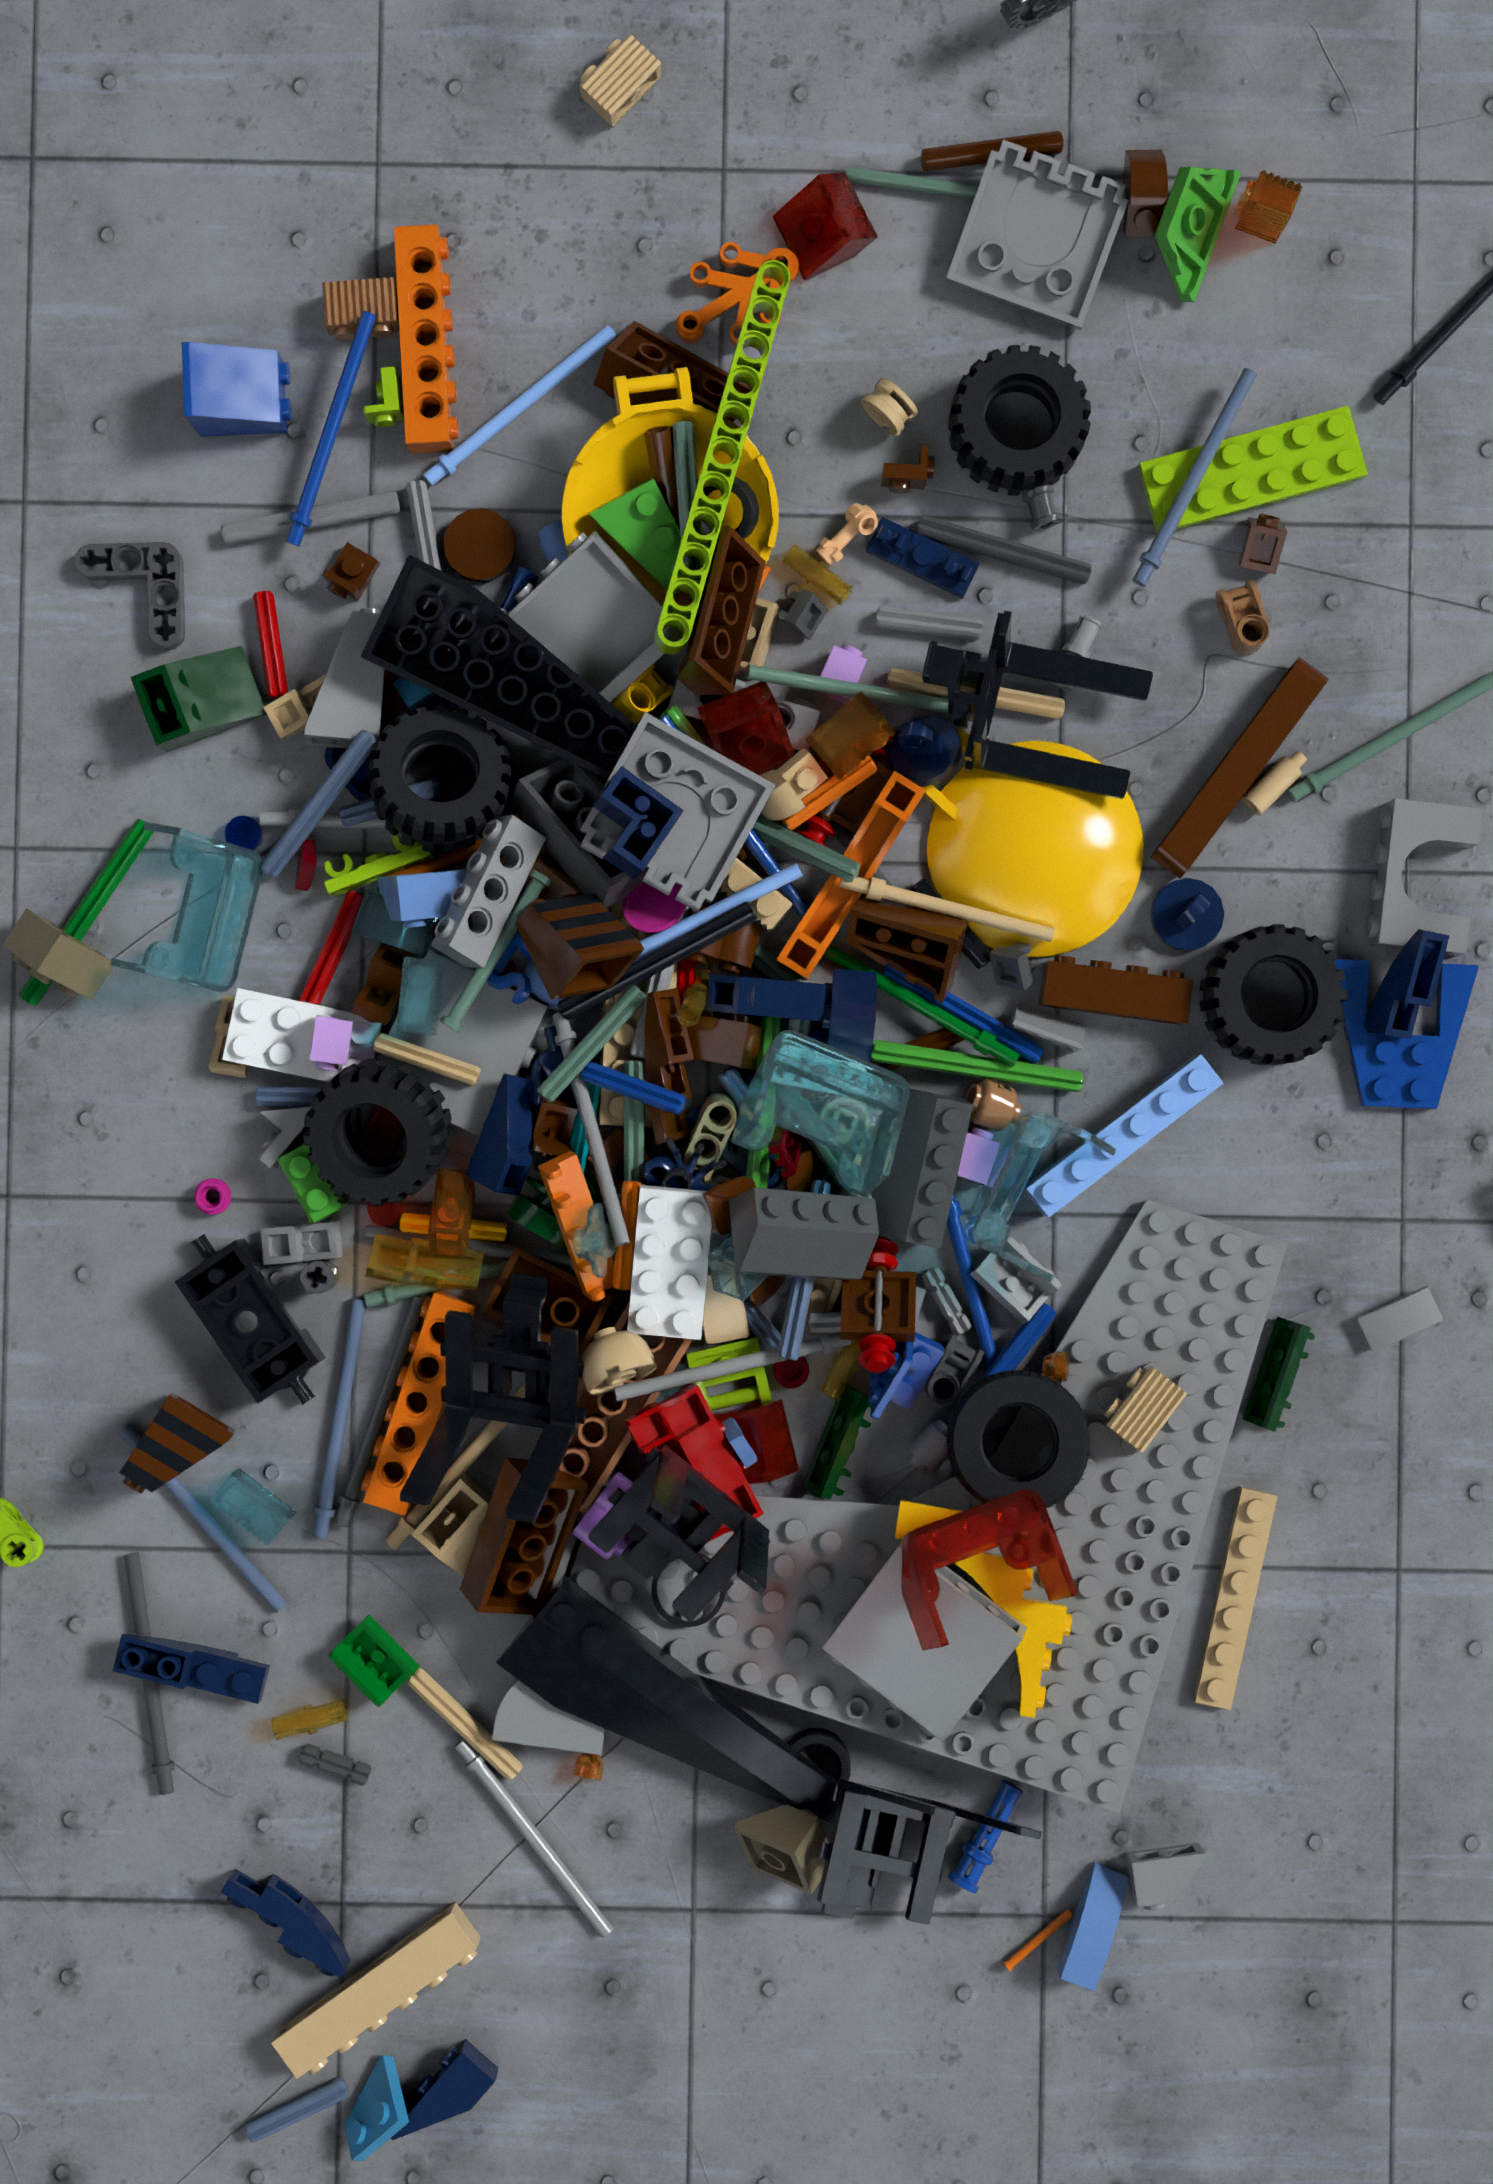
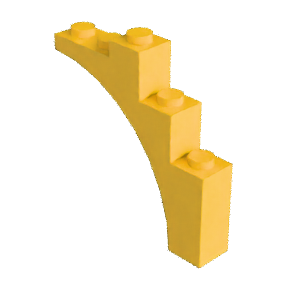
M900 1499L894 1538L902 1540L906 1535L916 1544L950 1559L973 1577L994 1603L1027 1627L1022 1641L1015 1648L1019 1674L1018 1712L1020 1716L1035 1718L1036 1709L1043 1710L1046 1687L1040 1686L1042 1671L1049 1672L1052 1649L1046 1648V1643L1062 1645L1063 1636H1070L1072 1614L1067 1613V1606L1064 1603L1023 1596L1024 1590H1031L1034 1569L1027 1568V1559L984 1552L985 1545L992 1546L995 1524L988 1523V1514Z

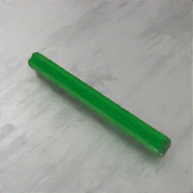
M139 818L133 823L63 927L65 932L80 941L82 940L154 833L155 829L152 825ZM30 976L20 991L19 997L28 1004L36 1006L54 980L51 979L48 984H45Z

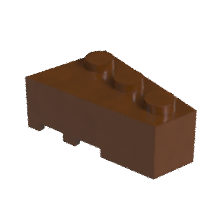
M862 893L851 910L845 941L883 966L887 963L906 975L904 979L914 985L916 982L935 994L933 998L943 1004L954 984L968 922L883 898L881 902L868 899L866 894Z

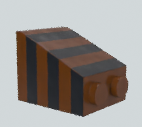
M592 893L578 896L568 894L560 899L549 901L544 899L535 900L525 907L524 913L515 924L551 1000L613 988L644 950L641 942Z
M172 1392L119 1472L125 1476L123 1483L141 1494L145 1489L154 1492L223 1446V1444L231 1439L235 1430Z

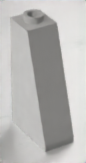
M361 608L359 611H351L306 723L304 732L305 745L347 749L361 730H367L379 741L385 669L362 658L361 654L381 614L380 610Z

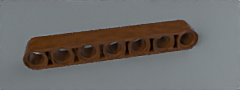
M1300 657L1292 664L1150 858L1179 879L1183 877L1329 679Z

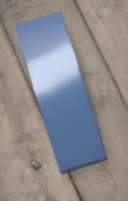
M1097 1862L1093 1863L1068 1928L1070 1935L1057 1966L1060 1979L1088 1990L1096 1991L1119 1921L1129 1880L1128 1874Z

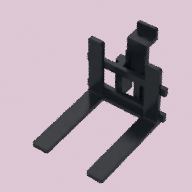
M1005 610L1004 614L998 612L987 663L981 662V654L966 651L964 658L963 650L939 646L935 641L929 643L922 672L923 682L948 687V710L950 714H953V725L968 728L969 721L972 722L964 756L965 760H967L965 772L972 773L973 768L1111 798L1121 800L1125 798L1130 777V771L1127 769L991 741L988 739L1002 676L1005 672L1146 701L1153 678L1151 671L1013 643L1010 641L1012 612ZM961 686L975 688L976 692L975 694L961 691Z
M519 1273L511 1275L510 1289L503 1300L502 1335L492 1334L488 1341V1346L473 1344V1317L470 1313L452 1310L446 1313L445 1340L443 1339L440 1343L441 1356H445L446 1386H443L441 1389V1402H446V1408L400 1492V1501L429 1505L475 1418L543 1428L505 1509V1518L530 1523L536 1521L579 1423L585 1424L586 1408L577 1406L578 1377H583L584 1371L583 1361L578 1360V1331L571 1328L553 1327L551 1331V1356H549L550 1343L541 1341V1308L547 1298V1279L545 1277ZM473 1361L488 1363V1392L473 1390ZM512 1371L525 1373V1398L508 1396L512 1389ZM549 1373H550V1402H549Z
M654 1445L644 1458L650 1463L649 1466L626 1492L618 1487L612 1493L608 1501L613 1504V1507L592 1529L588 1539L603 1552L608 1553L632 1525L636 1523L646 1533L639 1541L634 1540L622 1553L621 1558L646 1579L651 1578V1576L656 1579L676 1557L692 1568L698 1574L673 1601L672 1605L673 1609L688 1621H693L719 1591L724 1595L734 1584L731 1578L736 1572L743 1582L761 1595L767 1587L770 1530L668 1446L664 1445L660 1450ZM694 1499L706 1510L702 1512L690 1501ZM651 1505L654 1509L648 1512L647 1508ZM725 1524L734 1534L708 1561L699 1551L716 1531Z
M840 1779L838 1786L832 1785L829 1800L839 1802L830 1843L819 1841L816 1857L826 1859L817 1900L823 1903L821 1909L823 1913L851 1919L854 1917L856 1907L871 1909L875 1887L878 1886L881 1871L913 1878L905 1918L911 1922L927 1925L930 1923L938 1883L941 1881L944 1854L949 1831L952 1828L955 1816L1035 1839H1040L1042 1832L948 1803ZM880 1812H881L879 1825H877V1823H878V1818H879V1814H880ZM908 1818L925 1822L917 1862L900 1859Z

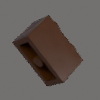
M697 1008L696 1014L683 1012L694 1060L755 1071L763 1027L751 1024L752 1017L730 1013L729 1020L718 1018L719 1012L708 1011L702 1008Z

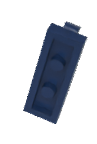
M884 517L881 518L866 549L867 553L962 599L980 565Z

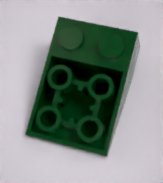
M242 646L163 664L130 677L155 745L165 752L267 715L263 708L265 705Z

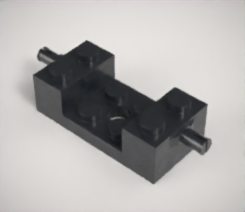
M205 1234L192 1241L191 1243L204 1260L200 1265L176 1280L175 1284L257 1404L279 1390L290 1387L302 1405L314 1398L315 1395L303 1378L311 1368L326 1359V1357L307 1329H299L260 1272L264 1269V1266L245 1238L235 1240L217 1252ZM244 1311H250L257 1317V1327L252 1332L244 1331L239 1326V1316Z

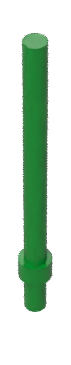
M833 945L830 946L825 955L826 959L845 970L877 972ZM877 972L876 988L974 1044L973 1049L985 1056L989 1053L1014 1067L1020 1054L996 1041L997 1037L986 1030L981 1032Z

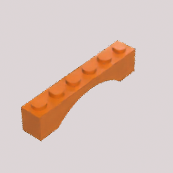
M896 771L891 775L843 854L860 864L857 877L871 880V877L875 874L926 792L925 789ZM830 874L776 959L806 979L811 976L862 894L839 887L841 878Z

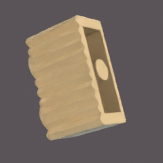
M630 33L623 41L616 39L608 47L605 53L606 58L598 67L595 65L588 67L580 79L581 98L612 127L662 77L659 59H656Z
M736 858L718 892L722 893V897H729L763 879ZM777 890L750 902L757 915L755 924L761 923V927L766 928L767 933L773 932L793 905L792 902Z
M1148 1366L1145 1371L1139 1367L1126 1383L1130 1388L1123 1400L1116 1397L1104 1412V1415L1108 1418L1104 1425L1140 1453L1144 1452L1187 1395L1184 1390L1152 1366Z

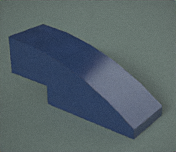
M1421 929L1415 932L1386 973L1372 1003L1364 1029L1387 1036L1411 1039L1419 1006L1431 1007L1449 935Z

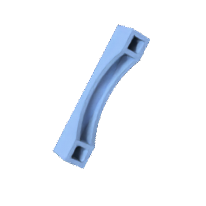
M1202 1054L1192 1056L1121 1115L1067 1155L1050 1165L1024 1185L1022 1189L1043 1216L1051 1217L1224 1083Z

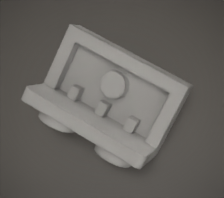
M1007 1236L995 1244L970 1274L1022 1324L1028 1322L1046 1299L1061 1287V1283L1055 1278L1054 1273L1048 1267L1041 1265L1035 1260L1022 1242L1013 1239L1011 1236Z

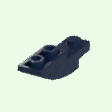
M122 1634L113 1672L180 1689L189 1686L258 1704L262 1701L270 1665L238 1657L239 1653L199 1644L157 1637Z
M235 1869L221 1890V1893L227 1896V1900L238 1908L245 1909L247 1907L259 1914L260 1920L269 1926L282 1927L284 1931L277 1942L283 1945V1949L288 1954L296 1958L304 1957L315 1963L318 1971L327 1976L335 1975L342 1978L351 1960L338 1934L321 1911L296 1888L275 1874L267 1886Z

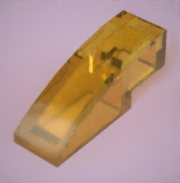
M375 1234L365 1277L423 1287L476 1290L484 1253L414 1237L410 1242Z

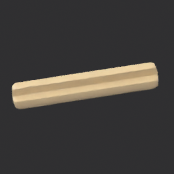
M379 1033L374 1043V1051L469 1085H475L480 1076L481 1069L478 1066L383 1033Z

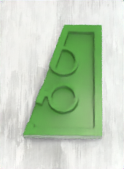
M651 478L587 514L667 591L679 550L681 535L680 529L655 480Z

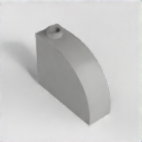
M515 1678L507 1689L498 1708L492 1740L602 1755L606 1729L555 1708Z

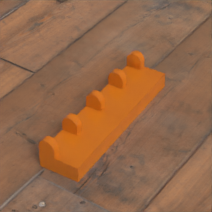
M570 1150L539 1165L538 1168L581 1290L591 1301H599L605 1297L604 1290L613 1286L614 1261L577 1154Z

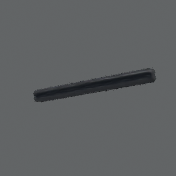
M745 901L638 958L613 988L569 996L560 1000L557 1005L561 1015L566 1020H570L756 921L757 915L754 908L748 901Z

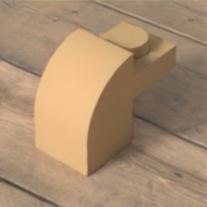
M802 748L776 771L765 761L752 771L776 785L760 814L768 820H781L796 814L806 807L801 799L828 779L808 750Z

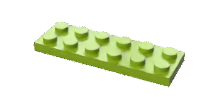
M1349 405L1222 440L1175 530L1364 479L1368 472ZM1203 445L1139 463L1138 470L1156 534Z

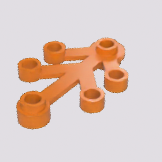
M727 242L720 249L721 263L728 268L741 265L759 270L760 266L766 261L783 260L788 265L790 282L798 274V259L787 248H775L767 255L743 251L737 243ZM728 250H733L737 253V257L729 260L725 258L724 254ZM705 262L694 263L690 268V280L694 286L702 288L708 285L729 291L697 312L688 310L681 313L676 320L678 337L683 342L689 344L700 341L704 336L706 324L740 303L736 323L731 326L729 331L730 341L736 346L738 339L734 337V332L742 327L757 273L751 277H744L711 270L710 266ZM698 270H704L707 276L700 280L695 278L694 273ZM773 278L763 279L765 285L770 283L769 288L775 289L780 287L777 280ZM760 312L761 323H769L770 320L766 319L764 313ZM692 319L696 321L697 326L694 329H687L683 325L684 322Z

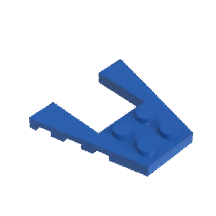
M1343 959L1334 961L1337 969H1343L1346 979L1341 980L1342 990H1348V1001L1342 1002L1341 1009L1346 1011L1344 1016V1032L1352 1055L1351 1064L1360 1105L1437 1109L1477 975L1478 965L1442 964L1437 981L1436 1036L1412 1035L1411 1039L1377 1033H1367V1029H1364L1368 1018L1370 961Z

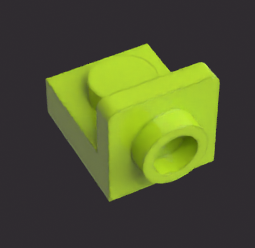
M395 366L380 368L382 380L376 381L378 401L384 404L363 407L364 416L370 424L374 423L377 427H390L395 425L396 421L404 420L401 377Z

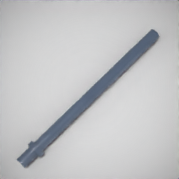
M1243 369L1147 552L1142 553L1139 559L1141 564L1132 580L1135 584L1145 587L1154 569L1158 570L1161 566L1162 561L1160 558L1257 376L1253 370Z
M352 1298L319 1500L318 1505L313 1508V1514L316 1515L313 1536L317 1538H327L330 1518L335 1516L336 1509L332 1508L366 1307L364 1299Z
M130 1423L118 1432L132 1448L129 1451L132 1453L142 1437ZM175 1477L164 1484L276 1613L287 1604L286 1600L182 1482Z

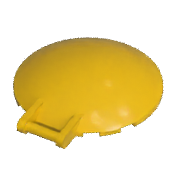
M687 367L675 368L674 373L630 379H626L625 375L613 377L617 416L603 424L582 446L569 470L561 505L562 532L568 555L571 551L567 546L582 532L588 537L596 531L662 605L667 591L587 513L652 478L644 433L654 427L673 426V424L679 421L693 422L699 479L717 413L693 404L690 376ZM676 388L678 399L632 406L630 404L629 394ZM726 417L723 419L727 427L731 429L739 428ZM747 435L735 476L746 482L756 494L759 515L753 532L744 540L767 563L771 550L775 546L778 532V497L767 462ZM718 451L713 454L714 459L720 464L732 462L730 456L725 452ZM715 490L707 497L716 500L720 499L722 495L719 490ZM731 492L721 528L724 525H730L735 530L743 519V506L737 495ZM680 591L673 595L674 601L680 606H688L692 603L691 597L685 592Z
M959 728L957 734L961 739L963 752L964 750L966 751L969 734ZM1023 741L1010 744L1102 764L1090 755L1060 743ZM965 766L941 791L933 785L921 787L926 790L924 797L935 806L929 825L926 855L932 883L942 898L1054 928L1052 941L1047 942L967 921L968 927L985 946L995 949L998 946L1007 948L1018 942L1030 944L1031 951L1027 954V957L1036 958L1067 953L1090 943L1102 935L1117 921L1131 901L1141 875L1144 843L1140 819L1127 791L1125 798L1121 800L973 768L972 773L965 772Z

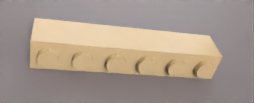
M454 1902L281 2027L271 2044L296 2079L306 2072L310 2075L315 2074L327 2064L328 2056L337 2050L342 2054L350 2049L358 2041L357 2036L364 2030L368 2029L372 2032L379 2028L388 2019L387 2014L396 2007L399 2010L405 2009L418 1997L416 1993L425 1986L432 1989L441 1983L448 1975L446 1973L447 1970L456 1964L462 1967L470 1962L477 1955L476 1949L481 1939L480 1935L458 1904Z

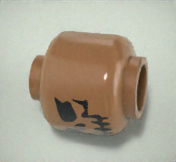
M984 1079L978 1084H973L965 1097V1100L973 1104L970 1121L994 1131L1004 1130L1010 1123H1015L1021 1111V1104L1017 1102L1015 1089L991 1079Z

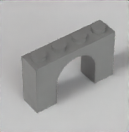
M1399 798L1387 802L1386 806L1381 808L1378 827L1383 829L1382 841L1377 844L1374 854V863L1379 865L1378 877L1373 880L1370 890V899L1375 901L1373 915L1368 917L1366 925V935L1371 937L1370 946L1402 950L1415 932L1421 929L1449 935L1445 955L1459 956L1466 954L1470 917L1432 913L1420 909L1407 897L1402 885L1401 875L1407 856L1417 846L1438 845L1469 849L1478 845L1483 808Z

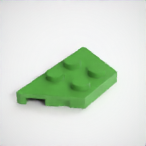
M1202 167L1179 168L1155 237L1182 302H1195L1241 175L1239 170H1220Z

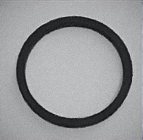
M701 1554V1555L704 1556L708 1561L711 1560L709 1557L705 1556L704 1554ZM659 1576L656 1579L653 1577L651 1594L654 1605L667 1621L682 1627L702 1625L711 1620L723 1604L725 1594L723 1595L720 1592L716 1606L707 1616L695 1621L676 1619L669 1615L660 1604L657 1594Z

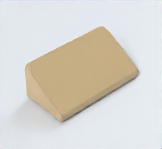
M760 598L756 599L739 671L745 673L748 664L764 666L779 620L777 614L780 611V607L777 603Z
M708 1267L703 1316V1331L706 1344L736 1340L750 1335L739 1273L735 1272V1268Z

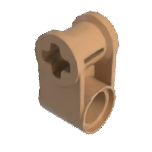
M1253 579L1246 581L1245 586L1229 591L1224 589L1217 590V607L1225 622L1233 648L1238 653L1244 655L1257 652L1269 637L1270 627L1255 581ZM1251 628L1255 630L1258 635V641L1251 642L1245 639L1242 629Z

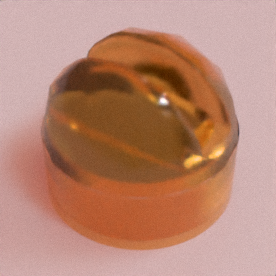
M1052 1352L1046 1355L1042 1362V1372L1044 1375L1054 1381L1067 1382L1069 1371L1068 1352Z
M582 1753L576 1760L573 1774L584 1778L601 1780L604 1770V1762L601 1756Z

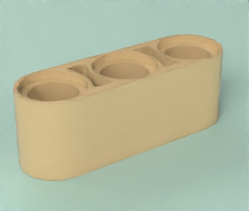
M715 1093L707 1097L690 1132V1137H688L681 1152L684 1165L688 1166L692 1154L696 1150L695 1144L699 1140L710 1139L715 1144L709 1152L701 1153L693 1171L695 1173L711 1161H719L737 1119L735 1105L728 1095ZM716 1106H724L730 1111L729 1115L723 1120H715L709 1114ZM714 1169L701 1178V1181L708 1185Z

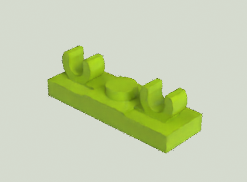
M394 835L393 844L401 853L386 856L385 852L373 854L365 858L366 864L357 867L358 869L354 870L352 858L344 854L342 856L345 861V868L340 872H336L332 863L326 861L324 863L325 870L333 879L325 881L324 884L328 894L337 897L347 893L349 890H355L378 881L377 877H383L424 860L434 858V853L423 851L422 845L417 842L412 847L404 846L401 843L400 837Z

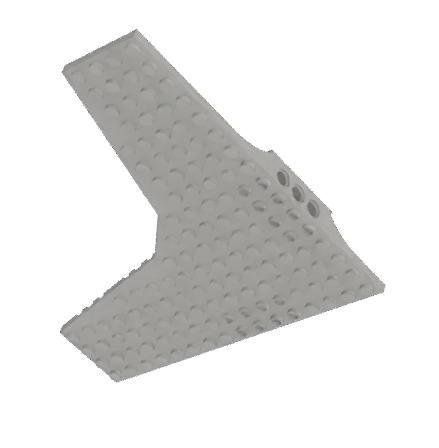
M1145 1200L1042 1372V1375L1058 1382L1075 1397L1087 1419L1090 1431V1456L1087 1461V1467L1083 1472L1084 1474L1080 1478L1079 1483L1074 1487V1490L1050 1508L1034 1513L1011 1514L995 1510L981 1503L967 1492L957 1477L954 1476L908 1500L988 1514V1523L995 1524L992 1546L985 1545L984 1552L1027 1559V1568L1034 1569L1031 1590H1024L1023 1596L1064 1603L1067 1606V1613L1072 1614L1070 1636H1063L1062 1645L1046 1643V1648L1052 1649L1049 1672L1042 1671L1040 1686L1046 1687L1043 1710L1036 1709L1035 1718L1020 1716L1018 1712L1019 1674L1015 1650L943 1742L936 1736L931 1737L924 1733L918 1726V1722L908 1714H902L894 1710L889 1705L886 1697L877 1690H870L863 1686L856 1674L847 1667L836 1665L830 1660L827 1652L822 1649L829 1636L835 1631L901 1540L894 1538L899 1505L755 1495L764 1513L757 1520L770 1530L766 1590L761 1595L743 1582L736 1572L731 1578L734 1584L725 1593L723 1604L718 1613L708 1622L695 1627L675 1625L667 1621L658 1612L651 1594L653 1576L646 1579L627 1564L621 1556L617 1557L613 1554L610 1559L606 1560L583 1541H581L569 1579L697 1675L1120 1814L1288 1243ZM1148 1366H1152L1184 1390L1187 1395L1144 1452L1140 1453L1104 1425L1108 1420L1104 1412L1116 1397L1123 1400L1130 1388L1126 1383L1139 1367L1145 1371ZM1022 1406L993 1455L987 1460L997 1471L1012 1477H1024L1037 1472L1048 1461L1053 1447L1052 1432L1048 1423L1035 1410ZM603 1485L600 1492L596 1496L594 1502L597 1500V1498L607 1485ZM692 1499L690 1502L694 1504L697 1501ZM635 1524L627 1536L632 1539V1543L634 1540L639 1541L646 1531ZM730 1531L706 1543L699 1553L711 1559L734 1532ZM919 1545L992 1600L973 1577L950 1559ZM681 1559L672 1561L661 1572L657 1583V1594L660 1604L669 1615L682 1621H688L673 1609L672 1605L673 1601L698 1573ZM720 1591L693 1621L707 1616L714 1609L718 1602Z

